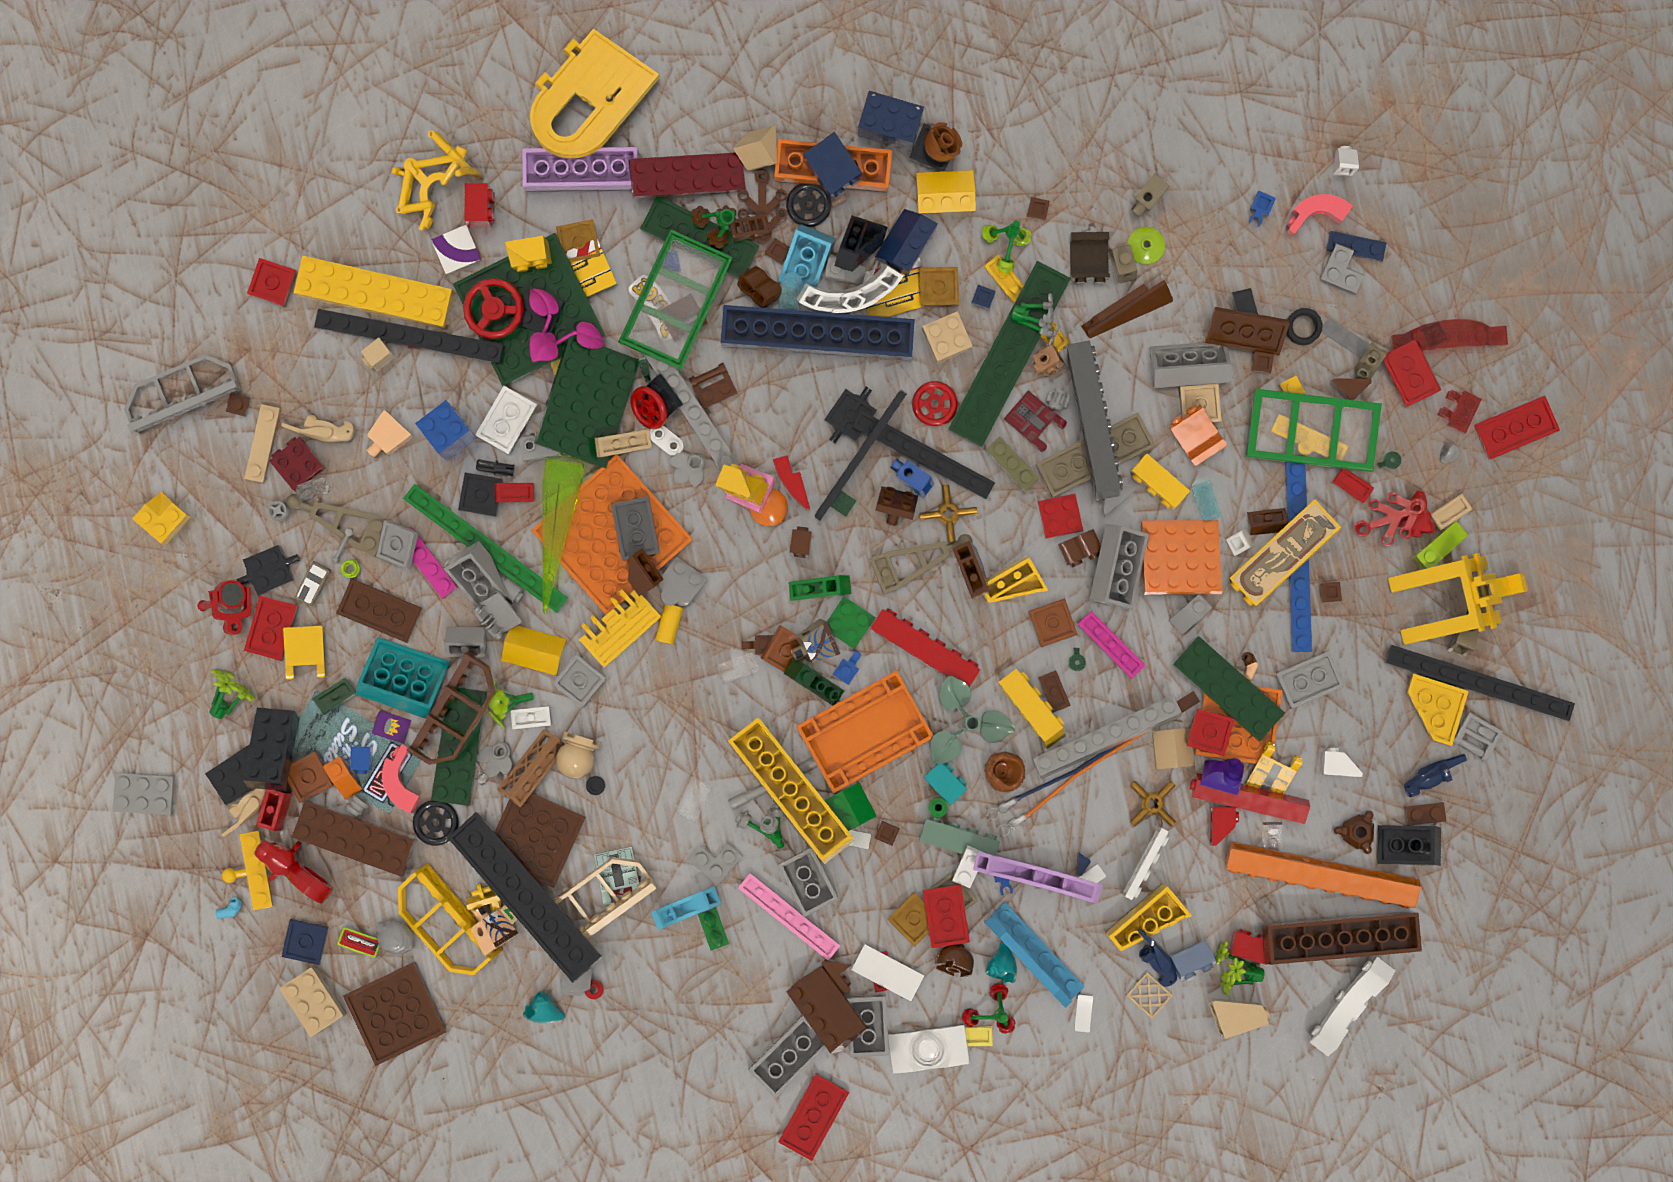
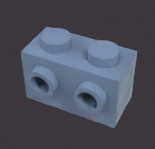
M1206 940L1171 956L1180 981L1184 979L1189 981L1195 978L1196 973L1203 971V973L1208 972L1214 968L1213 965L1216 963V959Z

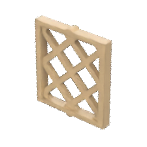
M1146 972L1126 996L1153 1019L1173 995ZM1147 978L1148 985H1141V981ZM1150 978H1151L1156 984H1150ZM1141 987H1148V994L1141 995ZM1150 987H1157L1158 994H1151ZM1160 987H1161L1166 993H1161V994H1160ZM1135 988H1138L1139 995H1132ZM1158 996V1003L1151 1004V997ZM1160 996H1167L1164 1003H1161ZM1134 997H1139V1004L1133 999ZM1141 997H1148L1149 1004H1142ZM1149 1006V1013L1143 1007ZM1151 1006H1158L1155 1013H1152Z

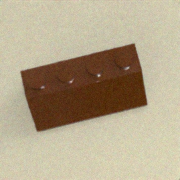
M823 966L799 979L786 991L830 1054L843 1051L868 1028Z

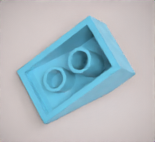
M801 224L795 231L778 281L798 290H802L805 283L817 287L836 238Z

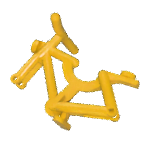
M433 130L428 132V136L447 155L418 161L414 158H408L404 161L403 167L395 166L392 169V174L404 176L396 212L407 214L424 210V217L418 228L422 231L425 228L429 229L433 223V218L430 216L435 203L428 198V190L432 183L440 180L441 185H446L453 174L456 177L472 175L478 180L482 178V174L465 161L464 157L467 149L458 145L454 149L442 137L440 132ZM452 162L445 173H433L428 177L420 169ZM415 177L421 184L420 202L409 204Z

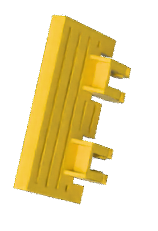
M622 589L619 591L621 597L629 603L625 609L621 607L615 598L612 597L610 599L620 613L618 614L614 608L601 619L606 624L605 627L594 615L590 617L591 621L600 629L596 635L587 624L583 623L581 625L590 635L591 639L584 634L579 638V641L604 668L661 618V615L644 596H638L635 590L630 593L635 599L634 601Z

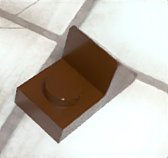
M828 960L822 961V965L845 995L849 992V985L851 983L845 975L841 977L840 974L852 964Z

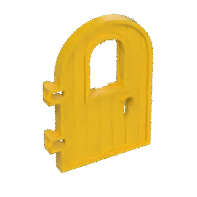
M592 29L581 44L575 39H572L567 44L563 52L569 58L552 78L544 72L535 82V87L540 92L533 101L530 111L532 131L538 143L546 151L559 157L580 158L599 150L659 79L657 72L595 29ZM574 48L580 52L578 56L572 52ZM545 82L551 85L549 90L544 86ZM619 89H621L620 92H619V93L615 96V98H614L613 95H614ZM575 94L595 108L574 134L563 137L553 131V120Z

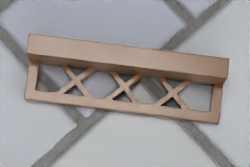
M543 729L497 788V791L521 808L555 764L557 753L560 747L565 744L557 736ZM546 737L550 738L546 744H541ZM537 753V756L530 760L532 754ZM525 768L523 774L518 775V772L521 769ZM513 783V787L507 792L505 789L509 784Z

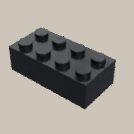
M257 707L242 779L248 788L286 791L300 720L295 711Z

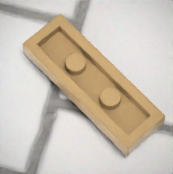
M649 429L595 438L597 457L652 448Z

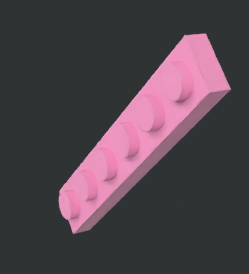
M751 873L738 887V889L828 961L840 947L836 941Z

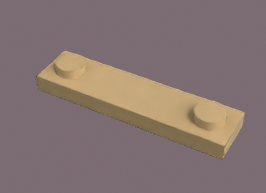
M261 404L244 477L246 480L260 483L265 481L281 411L280 408Z

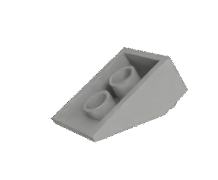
M479 541L453 555L443 568L474 606L497 592H500L504 598L508 595L491 555Z

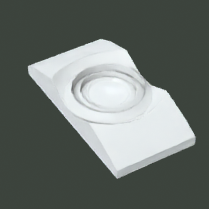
M964 1025L888 1035L893 1074L970 1064Z

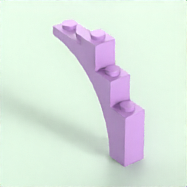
M980 851L977 852L973 870L984 874L1037 886L1098 904L1103 887L1101 884L1061 871Z

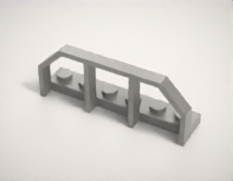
M203 355L134 384L124 408L130 423L127 425L129 431L138 435L142 430L168 419L173 420L176 416L199 406L204 407L207 405L206 403L232 392L242 391L233 367L230 364ZM208 360L228 368L232 381L231 379L220 382V386L215 388L211 386L203 389L201 392L191 367ZM186 369L197 395L191 394L184 398L185 401L180 403L175 401L169 404L159 380ZM155 383L165 409L161 411L160 409L149 412V416L144 418L142 416L133 418L130 410L139 389Z

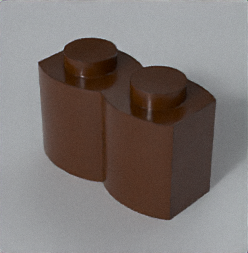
M754 266L740 275L737 283L740 290L750 296L761 308H765L778 300L782 292L779 283L769 278L767 273L758 266Z
M1094 529L1058 544V547L1066 565H1072L1073 568L1082 564V559L1089 557L1090 560L1098 557L1101 544Z

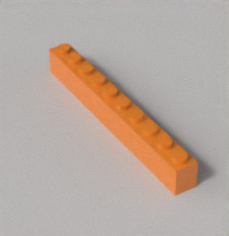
M1230 841L1225 860L1226 870H1229L1231 873L1239 874L1241 872L1255 878L1261 876L1270 881L1280 880L1290 885L1300 884L1309 889L1320 888L1329 893H1334L1335 891L1348 897L1354 895L1368 901L1374 899L1384 904H1399L1403 908H1416L1421 890L1419 879Z

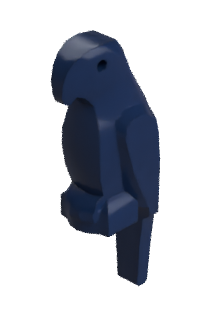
M1462 754L1453 758L1443 759L1419 769L1416 775L1404 784L1403 787L1406 795L1414 797L1421 793V789H1431L1441 782L1452 781L1449 769L1467 761L1466 755Z
M1138 929L1139 934L1150 943V946L1146 945L1139 951V957L1143 962L1149 963L1153 970L1161 974L1158 982L1162 986H1172L1177 981V974L1171 957L1153 938L1143 930Z

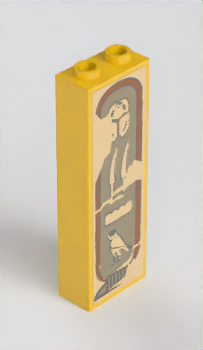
M1314 499L1230 577L1232 581L1230 585L1237 593L1241 590L1246 595L1243 599L1250 606L1253 604L1256 607L1259 606L1342 529L1341 526Z

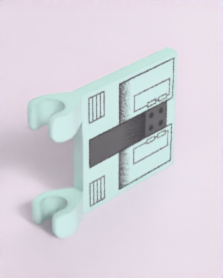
M632 847L594 855L596 867H599L611 857L635 860ZM613 863L600 873L613 890L632 887L633 891L639 884L636 866ZM599 881L603 904L608 906L612 903L611 896Z

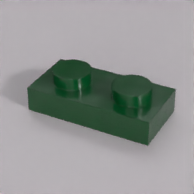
M345 677L313 697V701L322 714L325 715L355 696L356 692Z

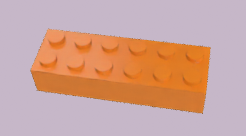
M778 139L774 180L820 185L803 162V154L818 143ZM844 145L862 172L861 180L854 186L849 185L846 188L888 192L892 150Z

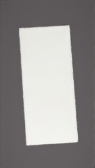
M865 944L851 969L909 1001H912L924 978V975Z

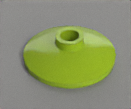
M1151 227L1136 229L1132 232L1127 242V245H1131L1135 262L1143 265L1157 262L1165 251L1163 236L1158 230ZM1145 241L1150 243L1149 248L1144 247L1143 243Z

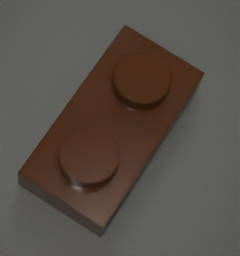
M1056 670L1038 677L1046 699L1053 709L1052 713L1071 706Z
M1444 802L1405 807L1407 826L1446 822Z

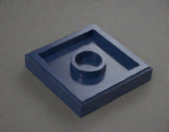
M290 919L282 957L320 965L329 927Z

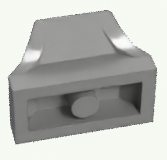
M590 968L574 983L563 973L560 994L580 996L582 992L589 990L593 968Z

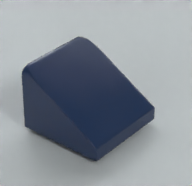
M1077 852L1076 875L1082 876L1091 860Z

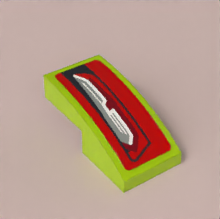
M344 926L336 943L338 946L373 958L376 957L379 949L377 937Z

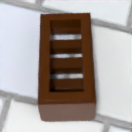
M767 215L734 219L730 224L734 242L771 233ZM759 221L763 222L764 229L762 230L760 229ZM751 223H755L756 231H753ZM748 224L749 232H745L744 225ZM738 226H740L742 233H738Z

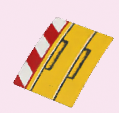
M591 240L585 243V246L581 249L573 248L565 252L568 259L595 254L594 241ZM599 241V257L570 262L587 297L616 284Z
M920 257L908 277L902 274L903 278L889 294L887 293L878 302L866 307L868 316L890 317L921 308L919 268L923 267ZM880 268L865 272L863 283L874 276Z

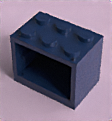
M869 91L858 125V137L912 152L923 117L924 106Z

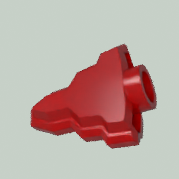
M1416 491L1410 501L1421 499L1427 505L1424 491ZM1416 506L1414 508L1415 512H1419L1421 510V506ZM1428 510L1423 517L1417 518L1411 530V537L1422 538V533L1434 534V523L1431 521V513ZM1409 516L1402 518L1398 529L1405 527Z

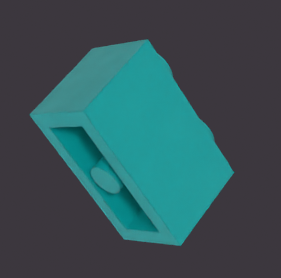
M948 763L937 764L923 778L951 806L967 790L965 788L967 783L960 776L956 778L951 773L953 769Z

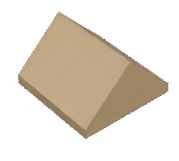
M773 125L746 133L733 148L748 171L777 163L776 126Z
M1191 728L1152 731L1156 770L1195 766L1193 748L1186 746Z

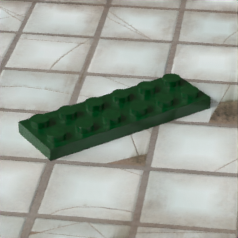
M661 196L655 198L640 230L662 241H665L670 230H674L733 257L726 273L739 278L740 275L748 271L760 247L758 244L747 239L734 242L732 232L726 230L728 243L720 249L716 248L715 245L709 243L710 239L707 237V233L711 230L713 231L714 228L721 230V226L709 221L708 224H705V227L699 228L697 224L692 222L693 216L691 211ZM676 241L672 243V246L718 269L722 262Z
M1199 636L1172 664L1259 742L1285 714L1282 709Z
M465 688L457 689V691L481 706L486 701V691ZM456 697L453 702H449L447 705L448 711L443 718V722L465 735L477 716L478 711ZM484 714L456 759L436 764L431 801L470 806ZM442 729L437 758L453 755L461 740Z

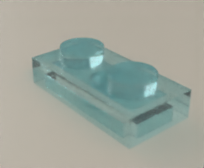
M784 271L778 309H798L796 298L801 290L802 274Z
M1208 480L1191 486L1203 522L1222 517L1211 481Z

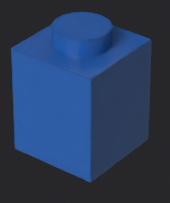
M351 746L350 770H355V774H367V770H372L373 747Z

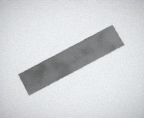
M1328 317L1323 325L1322 333L1360 359L1362 358L1370 344L1331 317ZM1383 361L1377 369L1380 373L1385 367Z

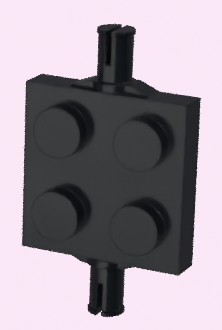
M865 386L860 396L845 389L824 419L835 430L829 439L834 444H836L841 435L847 436L855 442L857 441L861 432L852 428V425L860 410L871 416H874L877 412V409L869 405L866 400L872 392L871 389L868 390L867 386Z
M274 546L243 559L247 575L236 580L242 585L250 582L254 586L257 595L293 581L290 565L300 562V558H297L299 557L298 554L286 558L280 546Z

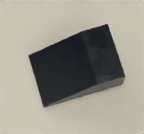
M1378 825V864L1441 866V827Z

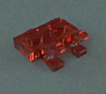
M1454 390L1448 391L1445 398L1457 403L1454 412L1443 407L1439 409L1437 415L1449 420L1448 427L1466 434L1482 399L1466 391H1463L1462 395Z

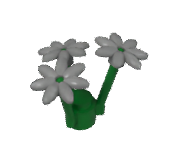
M1048 294L1049 302H1043V304H1027L1022 302L1021 306L1015 305L1012 320L1039 331L1040 334L1044 333L1046 337L1051 339L1048 346L1052 345L1060 328L1058 324L1055 331H1048V329L1052 328L1050 323L1054 319L1052 317V294ZM1043 308V310H1048V314H1044L1043 319L1030 317L1031 311L1027 309ZM1028 321H1032V322L1038 323L1039 326L1034 325V324H1032V323H1030V322H1028Z

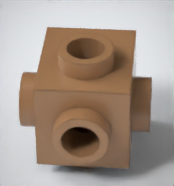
M1053 345L1039 349L1036 352L1037 354L1032 356L1035 360L1033 365L1038 373L1041 372L1045 376L1054 375L1058 372L1059 368L1066 365L1058 349Z

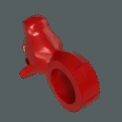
M262 841L254 851L255 856L272 872L268 880L272 882L277 876H285L298 890L320 904H323L333 891L330 883L307 866L298 862L296 852L301 844L299 841L291 849L279 842L270 843L268 841Z

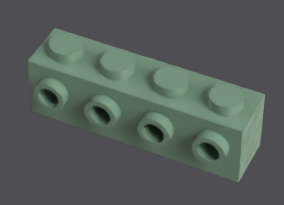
M932 816L930 820L925 819L919 839L921 842L960 854H964L967 845L985 853L997 854L1000 841L996 840L997 836L988 833L985 836L978 835V830L967 828V831L959 829V824L952 822L945 825L941 823L942 819Z

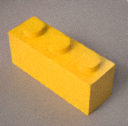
M1147 453L1130 472L1132 479L1138 484L1142 482L1147 487L1146 491L1153 497L1157 495L1161 499L1160 503L1167 509L1172 508L1174 510L1190 492L1188 488Z

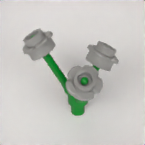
M777 804L772 805V808L769 809L770 815L760 820V827L749 821L751 815L747 813L748 811L739 813L735 820L738 823L737 827L744 829L748 825L765 835L768 839H771L778 849L784 847L780 817H786V815Z

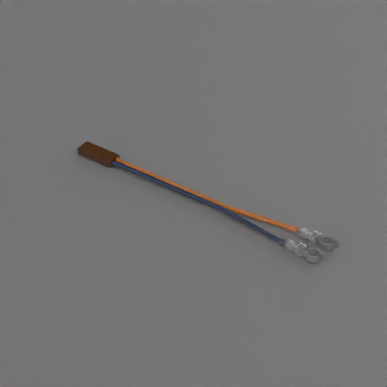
M1194 691L1177 701L1182 713L1200 702ZM1142 735L1099 753L1062 776L1019 796L1017 795L1001 802L998 808L1001 813H1006L1022 798L1073 775L1031 811L1010 819L1008 825L1011 827L1010 829L1014 830L1020 827L1035 811L1076 777Z

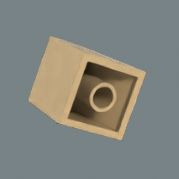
M1215 998L1207 999L1219 1035L1224 1039L1269 1024L1270 1014L1268 1009L1259 1003Z

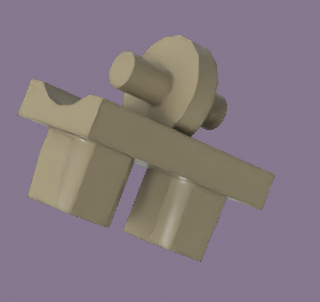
M1371 342L1355 368L1358 371L1357 375L1364 379H1371L1388 351L1378 348Z

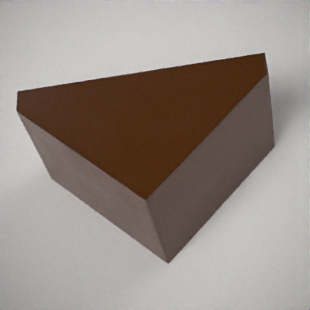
M1333 378L1330 380V385L1344 399L1354 400L1372 383V379Z

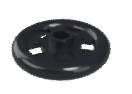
M800 183L790 191L786 200V209L790 218L795 223L807 227L817 226L824 222L829 216L832 207L831 198L822 186L817 184ZM804 190L807 195L799 199L797 194ZM814 190L820 194L818 199L811 195ZM811 201L813 204L811 207H807L805 203ZM799 203L801 211L796 213L794 205ZM819 203L824 205L822 212L816 211ZM805 213H813V219H805Z
M427 801L418 807L413 817V830L416 836L423 843L431 846H440L450 841L448 837L459 826V819L455 809L449 803ZM437 807L445 810L443 815L435 813ZM427 810L431 815L424 820L422 815ZM434 819L439 821L436 827L432 825ZM445 819H451V827H445ZM424 825H426L428 830H430V832L427 834H425L421 829V827H423ZM442 830L444 836L435 838L434 833Z

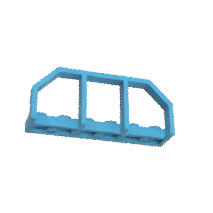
M1005 902L984 921L1065 1008L1072 1002L1071 999L1085 987Z

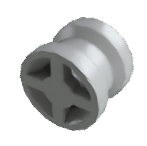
M281 501L270 503L267 509L269 516L275 520H283L289 514L288 505Z
M354 794L351 797L352 801L346 804L345 808L360 818L363 810L367 809L369 804Z

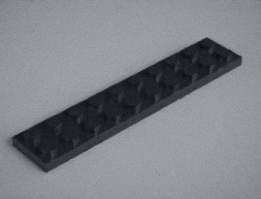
M475 812L448 837L450 842L572 983L577 981L603 957L478 812Z

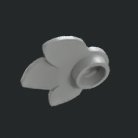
M678 453L670 458L669 463L676 467L673 477L675 483H684L689 480L694 487L701 483L703 479L702 468L705 464L701 454L691 453L687 455ZM693 459H698L699 463L698 465L693 466L691 464V461Z
M499 742L493 747H485L480 751L477 761L486 763L487 778L495 777L500 772L505 775L510 773L512 769L511 749L508 744ZM504 749V754L500 756V750Z

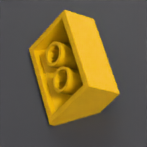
M973 170L916 172L918 213L976 211Z

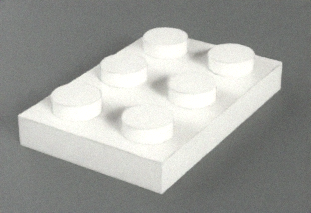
M503 386L475 436L509 455L538 405Z

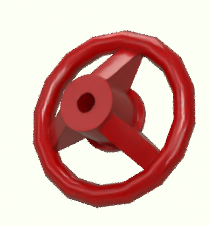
M498 278L484 279L473 285L466 294L463 304L464 319L469 328L479 336L489 339L503 338L512 333L521 322L524 311L523 300L517 288L508 281ZM487 286L505 288L511 293L516 306H505L501 299L493 297ZM480 290L485 299L481 308L484 316L476 324L471 316L470 306L473 297ZM515 314L511 323L502 330H485L493 320H500L504 315Z

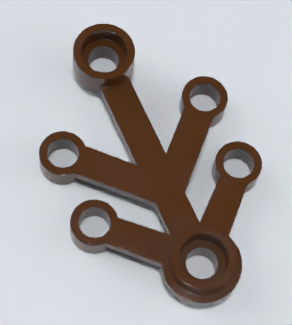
M760 169L755 173V181L758 184V204L749 197V193L745 189H741L737 194L738 199L744 202L758 216L768 215L780 202L785 201L787 198L786 191L779 189L776 192V196L766 205V184L770 181V175L768 171ZM765 174L766 178L761 180L759 179V175ZM743 192L747 194V197L744 199L740 198V194ZM780 192L785 194V197L782 199L778 197ZM784 208L777 209L776 216L768 222L770 230L780 221L786 219L787 211ZM739 209L737 213L738 218H742L740 217V213L742 211H745L747 213L746 217H750L747 209ZM783 211L785 216L779 217L778 212ZM759 221L760 229L762 230L764 229L763 222ZM751 223L753 231H756L755 223ZM772 231L770 234L754 237V239L759 243H766L771 239Z

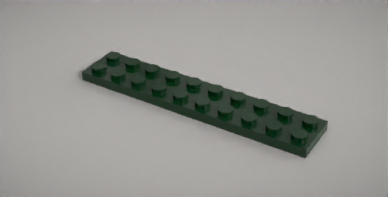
M1039 261L1036 262L948 428L949 431L983 447L1042 335L1039 331L1012 320L1015 305L1021 306L1022 302L1027 304H1043V302H1049L1048 294L1051 293L1053 296L1052 307L1054 312L1071 280L1070 277ZM1043 308L1027 309L1031 311L1030 317L1043 319V315L1048 314V310H1043ZM1028 321V322H1030V323H1032V324H1034V325L1039 326L1038 323H1035V322H1032V321Z

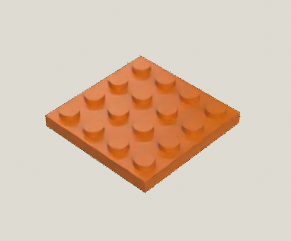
M1142 520L1141 530L1143 533L1149 534L1143 559L1144 595L1222 594L1218 520Z
M1256 686L1280 708L1283 690ZM1203 693L1201 710L1232 718ZM1234 720L1225 756L1196 748L1195 755L1226 760L1237 758L1241 762L1257 764L1267 742L1275 744L1278 722L1259 742Z

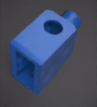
M896 459L890 467L897 473L896 476L901 483L923 499L935 484L930 475L908 460L904 464Z

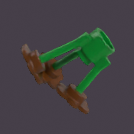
M725 205L722 209H717L713 213H710L706 208L704 209L703 206H698L692 210V222L697 224L699 228H703L705 224L709 223V217H716L717 223L722 226L721 230L714 228L713 231L711 230L707 233L711 245H715L716 248L720 249L728 243L726 230L736 219V210L734 208H729Z

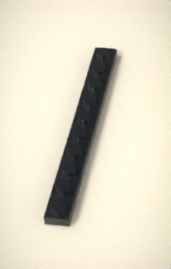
M318 309L314 325L316 329L373 340L380 338L384 342L501 364L504 345L322 309Z
M1390 645L1385 660L1386 664L1570 722L1575 703L1394 645Z

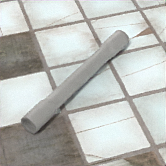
M811 757L798 764L797 767L803 774H806L817 768L818 765L814 758ZM759 785L729 799L728 802L732 810H735L767 791L762 785Z

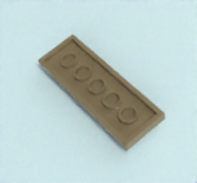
M1139 412L1111 426L1110 438H1114L1115 453L1113 455L1118 457L1119 465L1155 447ZM1084 440L1036 463L1052 498L1092 479Z

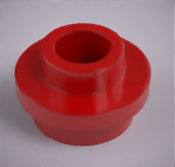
M591 980L590 988L595 986L597 993H591L589 989L584 991L585 995L590 999H598L603 994V985L597 980Z

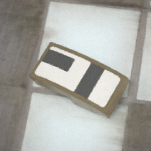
M313 561L294 598L312 606L320 589L326 582L330 569Z

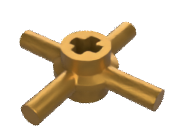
M942 485L944 503L939 506L937 511L920 513V520L939 519L941 523L946 525L948 543L955 542L954 523L958 521L960 516L978 514L977 507L959 509L956 504L951 502L949 485ZM946 509H950V512L953 511L954 514L951 515V518H947V515L944 516L943 513L946 512Z
M1170 780L1158 793H1147L1136 781H1133L1130 787L1142 798V809L1130 822L1136 826L1147 814H1158L1171 827L1176 821L1163 809V798L1176 785ZM1150 799H1151V800H1154V799L1157 800L1156 803H1155V804L1157 805L1156 808H1154V807H1151V808H1150V807H1149V805H1150L1149 800H1150Z

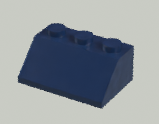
M904 209L875 258L908 277L936 231L938 223L920 213Z

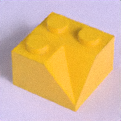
M544 236L505 242L511 267L514 270L517 269V272L528 271V267L536 266V269L546 268L547 264H552L549 242Z
M731 463L728 466L724 464L715 486L729 495L761 506L769 484L764 481L765 478L754 474L753 477L747 475L748 472L738 465Z
M160 492L147 502L132 519L160 544L166 546L191 516L166 494Z

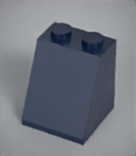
M835 132L803 154V162L830 198L834 196L836 198L845 192L844 189L847 186H854L861 180V170Z

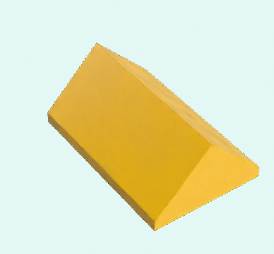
M516 625L507 633L501 661L557 676L567 639Z

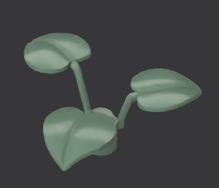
M948 676L942 683L940 702L948 711H953L958 707L959 711L964 715L961 721L963 728L953 735L948 731H939L934 734L930 742L932 761L936 764L950 762L961 753L962 743L956 737L967 730L975 731L982 726L980 730L982 737L992 743L1003 740L1015 731L1012 722L999 711L990 710L985 712L982 716V722H980L977 716L969 715L968 712H965L961 706L969 703L971 690L965 682L953 676Z

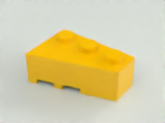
M1024 556L988 577L987 582L990 592L983 594V597L988 603L1031 593L1048 591L1030 557Z

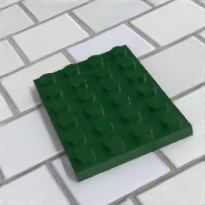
M570 336L566 341L534 444L589 464L606 468L610 456L597 457L595 438L617 434L640 360L604 346L597 349L586 348L578 343L577 336Z

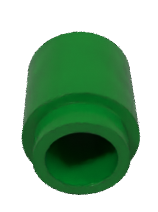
M934 798L928 804V811L934 817H942L947 813L948 805L945 800ZM936 804H940L942 806L941 811L935 810Z

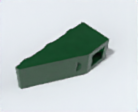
M794 658L783 673L832 706L837 704L844 693L843 689Z

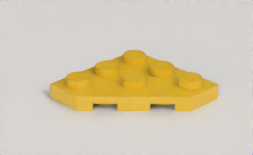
M1412 674L1407 694L1432 741L1452 746L1469 691Z

